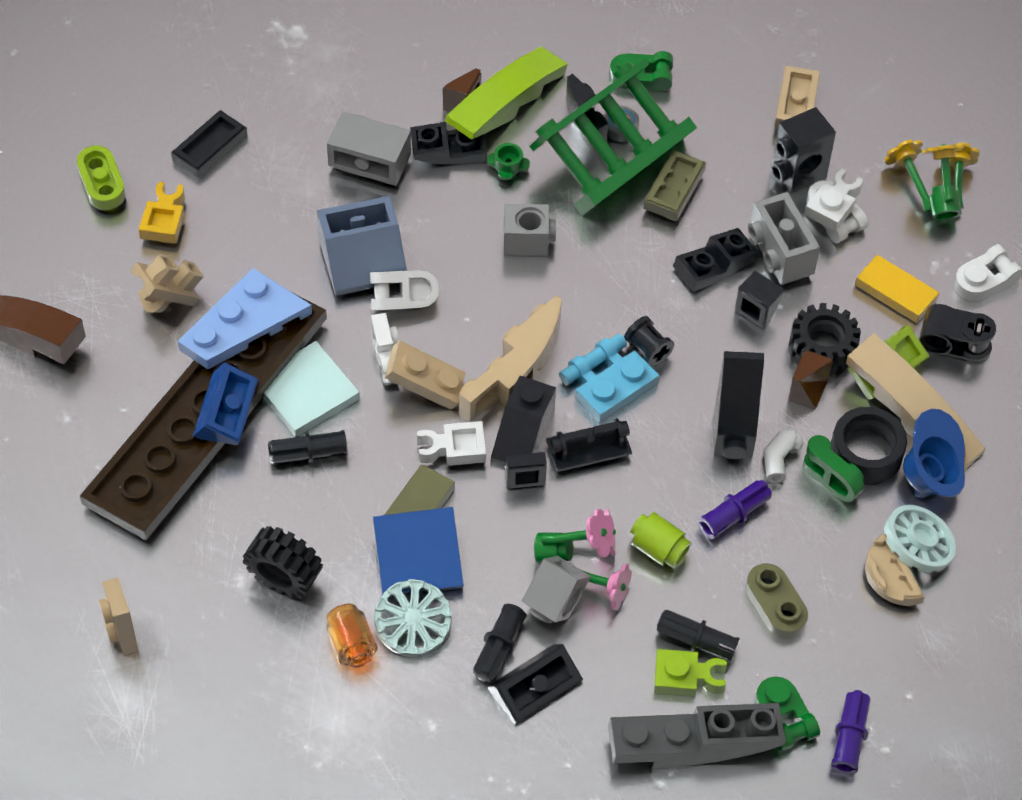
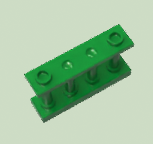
M646 59L636 66L628 62L613 74L616 80L560 122L556 123L552 118L535 131L539 137L529 146L534 152L548 142L581 185L582 189L580 191L584 196L573 205L582 216L697 129V126L690 117H687L679 124L674 119L670 121L637 78V75L649 65ZM625 85L659 129L656 133L660 139L653 144L649 138L646 140L643 138L611 96L622 86ZM600 104L633 147L631 152L635 157L628 163L624 158H618L587 117L586 113L596 105ZM572 123L577 126L608 167L606 172L609 177L603 182L598 177L595 179L592 177L560 135V132Z

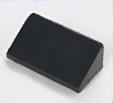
M554 644L487 687L511 720L517 723L582 681L583 678L563 644Z

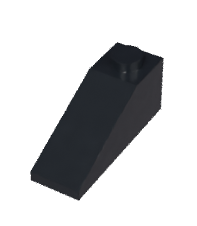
M724 351L713 414V456H725L729 459L753 457L757 437L764 353Z

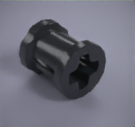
M643 316L627 329L624 338L630 345H635L645 355V361L652 367L663 362L671 354L675 344L671 338H664L653 326L654 322L648 316Z

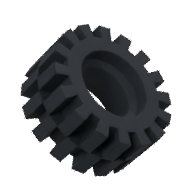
M820 303L818 310H816L814 304L808 306L806 312L802 309L793 321L789 339V352L791 357L795 356L794 362L798 365L803 352L807 350L832 359L829 376L836 375L837 368L841 373L847 370V356L859 346L861 330L857 328L858 321L854 317L849 320L851 313L846 309L842 314L839 313V306L833 304L832 310L827 309V303ZM815 333H827L834 336L839 343L835 346H822L815 343L810 336Z
M266 526L265 529L261 528L243 555L244 559L242 561L244 565H247V571L255 573L254 578L258 582L264 581L266 583L265 587L270 590L272 587L275 588L280 595H284L286 592L290 598H295V596L302 598L307 594L323 568L320 556L315 555L316 551L313 547L307 548L305 546L306 541L302 538L298 541L294 538L295 534L289 531L285 534L282 528L276 527L275 530L271 526Z

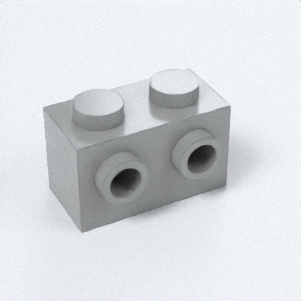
M343 111L327 141L329 167L395 186L411 155V130Z
M785 192L754 202L751 223L748 224V234L754 245L758 244L768 271L770 273L774 272L781 285L815 274L820 246L789 193Z

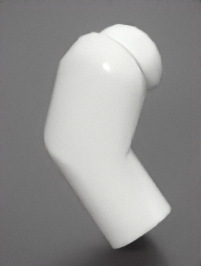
M793 429L779 431L764 448L766 479L770 483H779L786 479L784 458L788 453L796 454L797 450H801L803 447L802 436L795 433Z

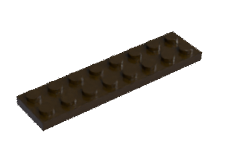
M300 297L312 306V314L300 320L297 317L283 324V330L272 336L267 333L251 341L247 349L210 369L205 368L194 360L81 493V504L147 540L225 444L202 440L193 436L212 374L225 362L258 378L248 412L249 415L263 398L265 391L295 354L303 349L326 321V309Z

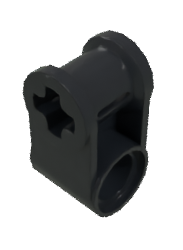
M935 304L929 306L926 310L919 341L929 353L943 354L970 362H981L986 360L992 351L991 340H993L996 334V324L992 318L982 313H973L955 309L944 304ZM978 324L982 325L980 332L977 331ZM973 344H977L975 352H972Z

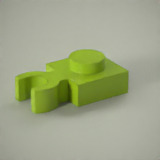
M657 649L654 693L695 697L697 686H703L710 693H724L726 680L714 679L710 674L714 672L725 673L727 661L721 658H713L706 663H698V652Z

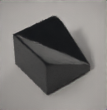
M754 271L738 287L735 310L766 329L782 299L784 290L765 276Z

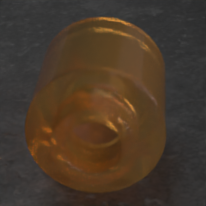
M351 603L333 608L326 616V631L339 663L353 668L368 664L377 652L378 646L364 612L358 610L357 606Z

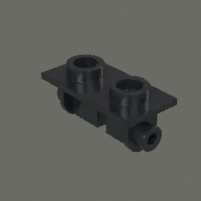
M618 418L613 419L611 423L564 434L560 431L556 433V436L546 438L557 472L632 455V450L626 437L630 435L628 423L626 420L619 421Z

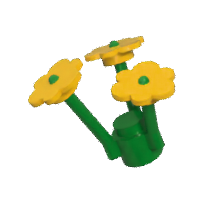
M906 140L897 147L890 149L887 152L888 156L884 158L885 164L897 163L899 166H906L921 197L924 213L932 212V217L935 220H949L962 214L961 209L964 208L962 199L963 168L978 162L979 149L971 148V145L968 143H956L955 145L941 144L939 147L922 150L923 143L921 140ZM921 152L922 154H933L934 160L941 161L943 184L933 187L930 196L913 163ZM950 166L955 167L954 186L951 184Z

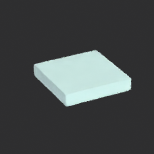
M315 341L295 354L265 391L263 398L294 437H298L359 401L360 393L319 343Z

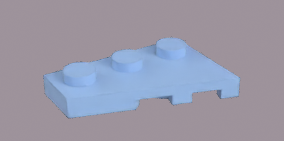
M252 268L177 341L179 351L205 368L210 369L247 349L251 341L267 333L272 336L283 330V324L297 317L302 320L311 315L312 306L258 270Z

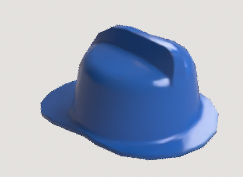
M929 409L922 412L915 422L913 447L904 458L903 470L908 482L914 487L916 497L924 498L936 494L942 497H954L961 493L965 485L964 437L958 423L950 414L941 409Z

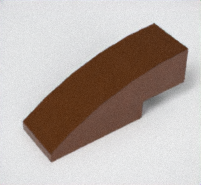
M0 295V341L33 357L40 352L65 364L85 339L86 335L81 318L37 301Z

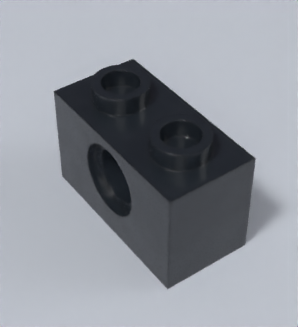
M817 107L779 122L771 163V173L778 183H782L790 194L827 178L836 131Z

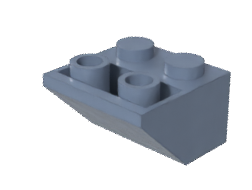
M390 196L317 210L319 241L335 296L374 288V284H370V272L407 271L399 224Z

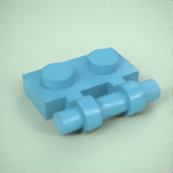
M617 334L611 339H602L595 344L594 350L583 357L580 355L576 356L568 362L567 368L559 372V378L565 385H569L576 379L582 384L576 389L575 398L599 423L659 383V374L635 350L624 358L618 353L627 346V342L621 334ZM604 362L609 368L596 375L591 369Z

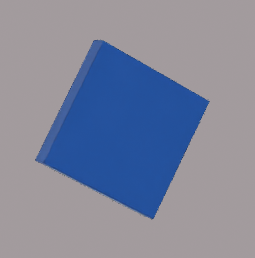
M453 507L373 516L382 594L395 583L409 579L422 580L437 587L440 591L463 589L464 584ZM410 588L402 590L405 596L411 595ZM419 590V594L428 593L425 590Z

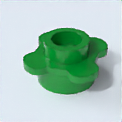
M513 143L499 145L495 152L487 157V164L494 167L499 172V178L503 180H510L519 171H527L530 167L529 159L523 158L522 149Z

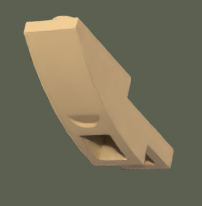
M556 295L546 304H539L532 311L530 317L521 325L511 327L503 337V355L494 359L487 371L476 380H469L462 387L459 393V415L467 422H473L497 401L505 407L520 375L537 380L553 352L558 337L562 299Z

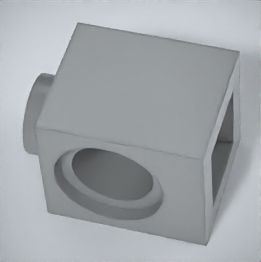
M504 204L503 256L548 257L549 242H556V220L549 219V205Z
M559 556L544 558L521 601L532 608L530 611L532 615L546 623L568 619L591 576Z

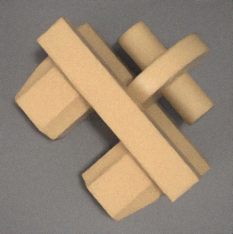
M158 254L150 265L137 262L130 270L133 275L139 276L144 282L145 286L139 291V298L147 312L161 313L171 302L194 307L200 300L194 288L204 276L195 263L183 260L177 266L174 260L167 255Z

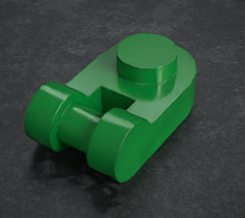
M659 51L654 55L632 53L617 55L610 64V80L613 83L616 80L613 74L628 62L636 66L646 59L649 65L637 75V78L647 91H667L672 87L673 77L669 71L673 68V55L666 51Z
M822 435L811 437L807 444L803 469L837 498L845 502H852L864 490L862 472L854 464L847 463L831 450V442L828 438Z
M774 676L760 683L755 696V704L779 703L782 721L791 717L795 721L794 724L789 726L783 723L786 742L784 745L777 747L780 751L793 747L794 742L802 738L809 741L820 736V728L816 718L812 713H809L791 681L783 677Z

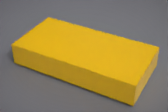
M878 254L856 277L855 286L915 323L919 322L925 315L927 308L933 305L939 296L938 291Z

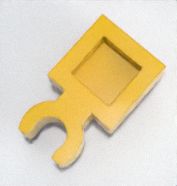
M164 182L157 184V202L147 201L138 229L140 239L177 243L185 216L184 206H182L185 200L183 185L178 184L177 191L174 194L167 195L165 194Z

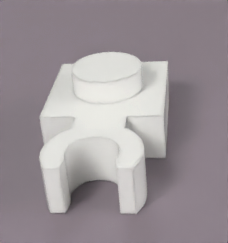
M843 168L835 174L833 186L825 182L821 185L807 203L804 212L805 216L834 231H837L853 210L856 201L854 197L860 193L863 179L858 177L853 184L844 183L846 170Z
M386 313L371 315L372 340L384 386L396 384L385 379L392 347L399 341L396 326L389 327Z
M482 421L443 424L444 434H437L432 430L417 432V445L429 444L432 446L428 449L418 450L419 462L421 463L434 462L440 456H446L447 466L486 462V446Z

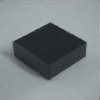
M545 452L506 456V488L546 484L547 461Z

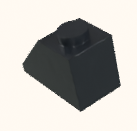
M521 375L519 376L506 403L490 462L505 466V457L508 455L537 453L555 413L556 387Z

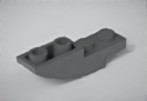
M779 703L696 706L693 714L610 717L608 723L613 763L651 762L652 769L700 765L744 757L782 746L786 742Z

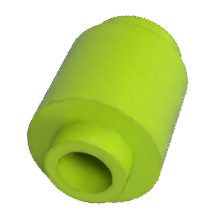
M652 512L649 516L642 514L630 530V534L634 536L631 543L634 547L661 566L667 564L673 569L683 560L692 545V542L685 538V532L656 512Z

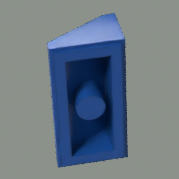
M224 362L211 376L193 436L202 440L238 445L258 378Z

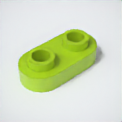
M99 145L83 149L77 156V166L90 203L101 210H110L118 207L125 199V188L112 152L108 148Z

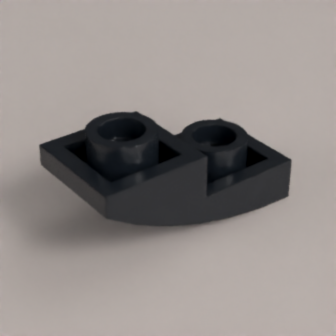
M573 73L567 76L566 104L570 114L596 95L587 83L581 82ZM594 107L586 115L607 142L608 122L602 113L595 111ZM574 124L576 130L578 131L582 139L595 152V150L592 148V146L589 144V142L586 140V138Z
M446 122L410 127L414 160L436 164H475L487 162L485 134L470 139L457 129L448 131Z
M735 228L710 236L706 246L676 256L673 267L694 292L742 269L755 260L759 252L739 228Z

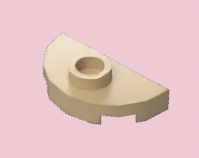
M886 534L877 537L866 557L865 573L868 583L878 595L891 603L905 606L923 604L925 596L909 566L898 559L900 556L896 552H891L886 542Z

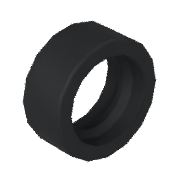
M858 407L847 411L837 421L831 439V450L847 463L854 464L859 468L864 477V484H878L890 479L899 471L908 444L906 430L901 422L888 411L876 407ZM870 431L886 439L891 446V452L885 458L867 460L851 452L845 440L849 434L854 432Z

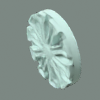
M916 505L900 506L891 513L884 525V534L887 535L886 542L891 552H896L900 556L898 559L910 568L914 566L918 571L924 573L939 572L953 560L956 554V542L949 527L936 514Z
M409 579L397 582L382 594L376 604L374 614L375 629L382 643L394 653L406 657L427 655L435 651L445 641L449 633L451 610L448 600H446L437 587L422 580ZM403 589H411L410 603L403 594ZM419 590L427 591L426 597L418 603ZM394 596L401 607L389 603L387 600ZM434 600H438L441 604L440 607L427 609ZM386 611L396 616L383 619L381 612ZM443 616L445 621L440 624L430 618ZM398 627L392 635H386L384 632L386 628ZM426 629L437 632L439 637L432 639ZM405 634L407 635V645L401 647L397 642ZM419 635L424 643V647L417 648L415 646V636Z

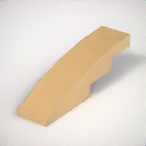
M875 333L847 356L846 364L875 387L873 396L902 419L901 424L911 437H913L915 422L922 412L929 409H941L953 417L962 431L965 445L964 470L985 452L986 448L939 393L905 359Z

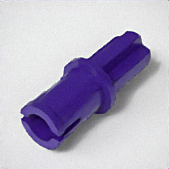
M757 480L734 496L728 494L724 497L723 503L698 518L701 530L708 538H716L735 523L746 521L747 514L771 499L772 491L764 480Z
M854 690V692L846 694L841 723H838L835 727V733L838 738L831 767L843 774H855L858 772L862 742L867 740L869 734L865 727L871 699L868 694L860 690Z

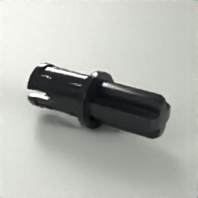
M345 430L310 435L308 431L305 432V436L271 440L268 442L269 459L271 463L308 459L309 463H313V458L348 455Z
M504 604L492 631L484 635L485 645L473 667V674L483 682L494 681L507 654H511L514 651L515 645L513 642L527 617L522 608L514 604Z
M670 610L662 612L657 624V631L659 633L691 645L692 651L698 648L727 660L729 663L735 651L719 644L736 650L740 640L739 637H733L705 625L707 622L705 620L699 623Z

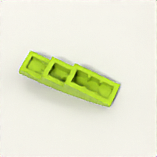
M540 46L518 58L485 81L447 114L445 122L470 139L477 138L515 119L520 106L540 97L545 84L565 75L568 63Z

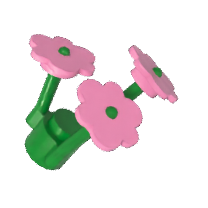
M602 509L595 510L594 516H589L587 519V527L583 531L537 533L534 541V557L537 564L541 565L544 558L559 556L566 561H571L574 552L573 542L588 540L590 546L597 550L600 557H607L609 553L611 556H615L614 535L616 530L614 529L610 510L606 509L605 515ZM623 564L621 570L613 572L610 578L585 572L591 576L590 583L607 587L606 593L610 596L611 608L617 611L621 602L626 598L627 587L631 581L632 571L629 570V565Z

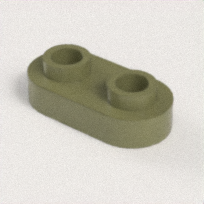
M769 563L753 567L748 574L746 593L769 631L782 639H793L801 635L805 630L808 620V610L785 572L780 567ZM768 578L773 580L774 583L766 584L761 579ZM789 610L793 612L794 616L787 617L781 611Z

